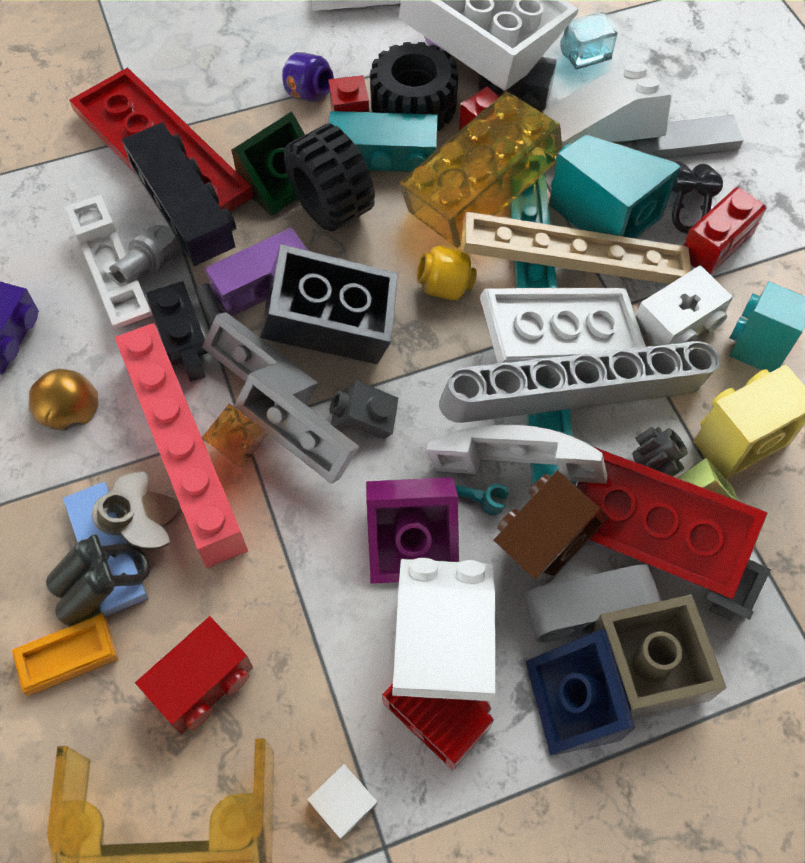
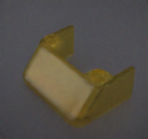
M266 738L255 739L253 793L232 794L217 803L210 816L209 840L103 845L104 819L102 813L95 805L86 801L91 760L69 746H57L47 828V838L53 863H272L274 751Z

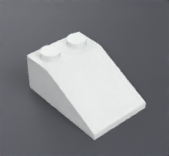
M631 63L626 65L625 68L610 70L543 110L542 118L547 123L549 130L561 149L568 143H574L585 134L612 143L666 136L672 95L646 65Z
M429 558L401 559L392 696L495 701V586L493 564L480 563L474 560L447 562L434 561Z

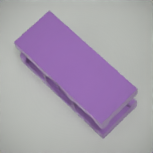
M292 227L205 267L207 277L212 282L211 287L224 312L234 316L267 299L271 270L280 244L307 250Z

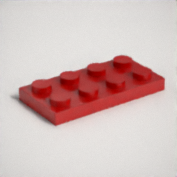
M596 448L603 454L607 472L606 484L578 482L576 487L598 505L610 518L591 537L590 541L733 600L768 512Z

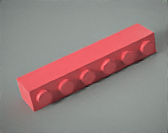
M152 323L116 336V343L193 540L206 568L247 552L248 549L155 324Z

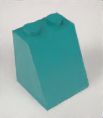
M585 134L574 143L566 144L559 151L556 157L557 165L554 179L551 182L552 190L549 206L579 230L637 238L663 217L681 166L673 161Z

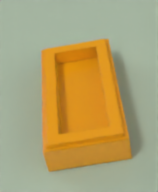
M103 614L12 649L22 693L26 696H31L119 660L107 618Z

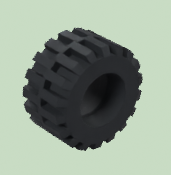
M403 42V45L400 46L395 44L389 47V51L383 50L378 54L379 59H374L372 69H370L372 113L438 115L437 131L444 128V123H450L453 119V114L456 112L458 91L457 64L455 60L450 59V54L446 51H439V47L435 45L427 46L424 42H418V44Z
M331 123L325 124L285 146L284 161L291 186L306 212L321 227L334 231L374 207L375 190L368 166L356 145L339 127Z

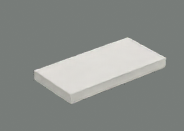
M626 288L484 289L480 295L498 364L646 347Z

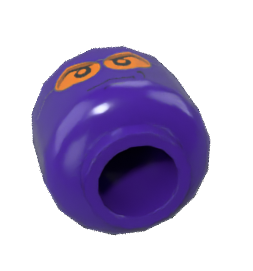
M295 52L292 54L282 69V81L286 92L294 98L309 102L322 100L329 93L328 79H334L331 67L325 58L305 52Z

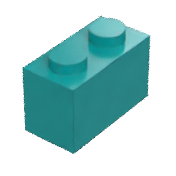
M770 281L767 282L760 296L752 293L741 315L745 318L739 317L729 339L736 341L729 356L757 369H767L769 373L780 368L805 329V296Z

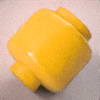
M443 246L433 247L429 253H423L417 269V283L422 284L424 293L447 300H459L466 290L471 291L477 276L476 268L472 267L471 258L467 253Z

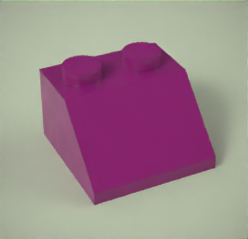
M453 477L366 481L370 584L399 582L401 559L429 558L434 561L459 562L458 494Z

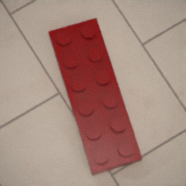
M128 67L69 100L73 111L133 172L134 170L130 166L122 139L163 122L171 135L177 134L180 137L186 150L185 156L187 159L194 158L202 173L203 183H211L218 196V205L221 210L227 208L229 211H232L254 197L252 186Z

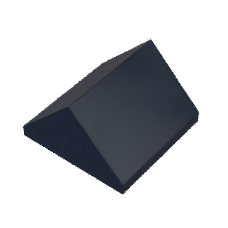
M598 630L526 661L550 755H559L620 742L635 729L606 630Z

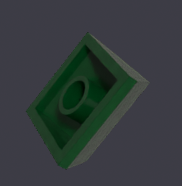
M292 111L231 149L236 172L252 186L254 195L252 198L270 215L275 214L297 199L287 175L284 149L287 144L304 136L305 133Z

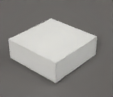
M345 764L307 799L341 840L378 804V801Z

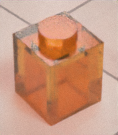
M228 404L202 436V439L233 463L243 468L268 434L235 407Z

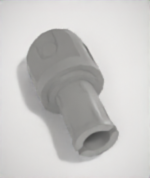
M155 225L129 243V253L109 267L111 279L118 286L122 287L133 282L145 271L148 273L157 272L174 258L179 250V242L170 227Z

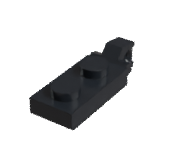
M181 281L146 292L170 362L173 365L183 362L190 382L204 378L205 374L198 356L208 352L202 348L205 338L184 282Z

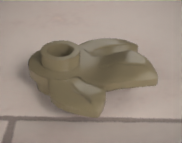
M134 472L118 478L114 483L112 492L105 494L95 502L92 510V520L100 531L109 535H121L132 547L156 550L169 545L170 539L163 527L175 518L180 509V504L174 498L150 492L147 473ZM118 513L122 518H112L108 514Z

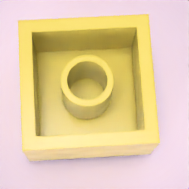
M787 365L771 373L767 369L760 371L743 388L737 391L729 388L714 398L711 402L713 408L701 420V429L693 443L726 480L790 445L805 425V385Z

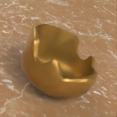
M58 368L48 371L29 390L30 413L39 424L51 429L66 431L67 426L72 423L86 424L92 419L98 407V391L88 379L73 370Z

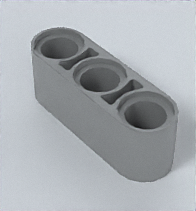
M635 565L551 583L531 589L523 595L537 642H549L591 633V629L601 614L661 601L648 565Z

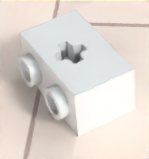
M698 266L642 301L637 311L636 319L641 334L652 346L694 342L700 333L705 330L712 332L724 323L728 317L725 312L733 296L702 266Z

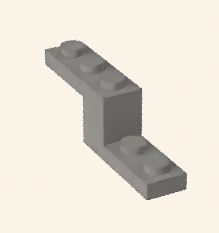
M227 312L217 314L202 348L245 381L234 407L330 484L338 481L359 446L307 406L318 382Z

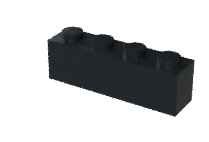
M162 122L122 139L130 166L194 266L236 247L232 231L236 230L237 227L230 211L227 208L221 210L218 205L219 199L211 183H203L202 173L194 158L187 159L185 147L177 134L171 135Z

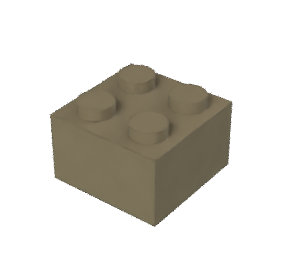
M692 594L601 614L591 629V633L598 630H606L632 719L709 702L727 688Z

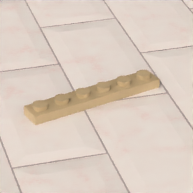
M466 212L463 219L462 253L671 284L691 271L689 248L686 246Z

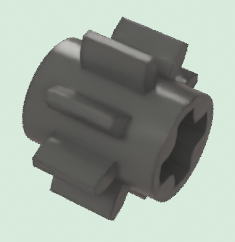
M650 427L635 437L640 445L632 453L636 463L670 476H674L685 469L679 460L688 454L687 448L674 430L668 428L662 432L660 427L656 429Z

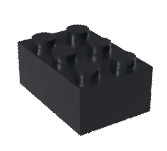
M280 244L271 270L260 338L378 365L392 340L398 273Z

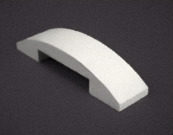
M98 195L64 207L114 330L152 316L137 279L130 284L120 287L109 275V267L125 257L126 253L102 196Z
M524 425L481 426L441 436L428 442L427 452L438 472L478 474L481 460L553 464L558 465L559 472L569 481L605 484L607 482V472L602 452L575 437L550 429Z

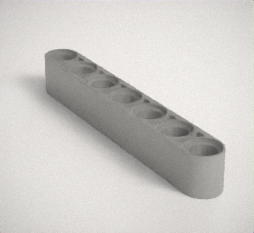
M694 341L463 367L456 369L450 374L439 400V409L448 420L465 423L691 394L696 392L719 367L720 360L716 350L709 344ZM457 393L464 394L468 398H463L459 396Z

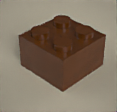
M558 470L552 476L545 474L536 481L528 493L532 498L520 511L514 508L506 514L497 526L500 533L493 540L534 580L550 583L610 518Z

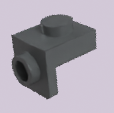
M355 380L344 390L338 391L334 395L329 408L330 414L333 415L331 425L339 431L350 425L386 439L393 434L399 398Z
M749 559L733 600L706 589L703 598L713 602L709 611L733 623H736L739 615L750 620L754 613L752 611L754 604L771 569Z

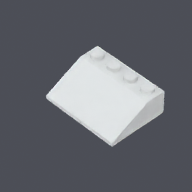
M401 0L399 19L491 81L494 85L506 91L529 73L576 17L579 9L566 0Z

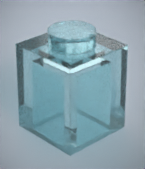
M603 11L575 18L566 27L561 38L560 47L562 54L565 58L569 59L575 70L609 61L612 59L618 32Z

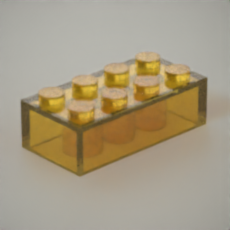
M506 91L399 182L408 212L458 249L462 245L463 219L466 212L491 216L497 215L556 163V157L563 148L560 124Z

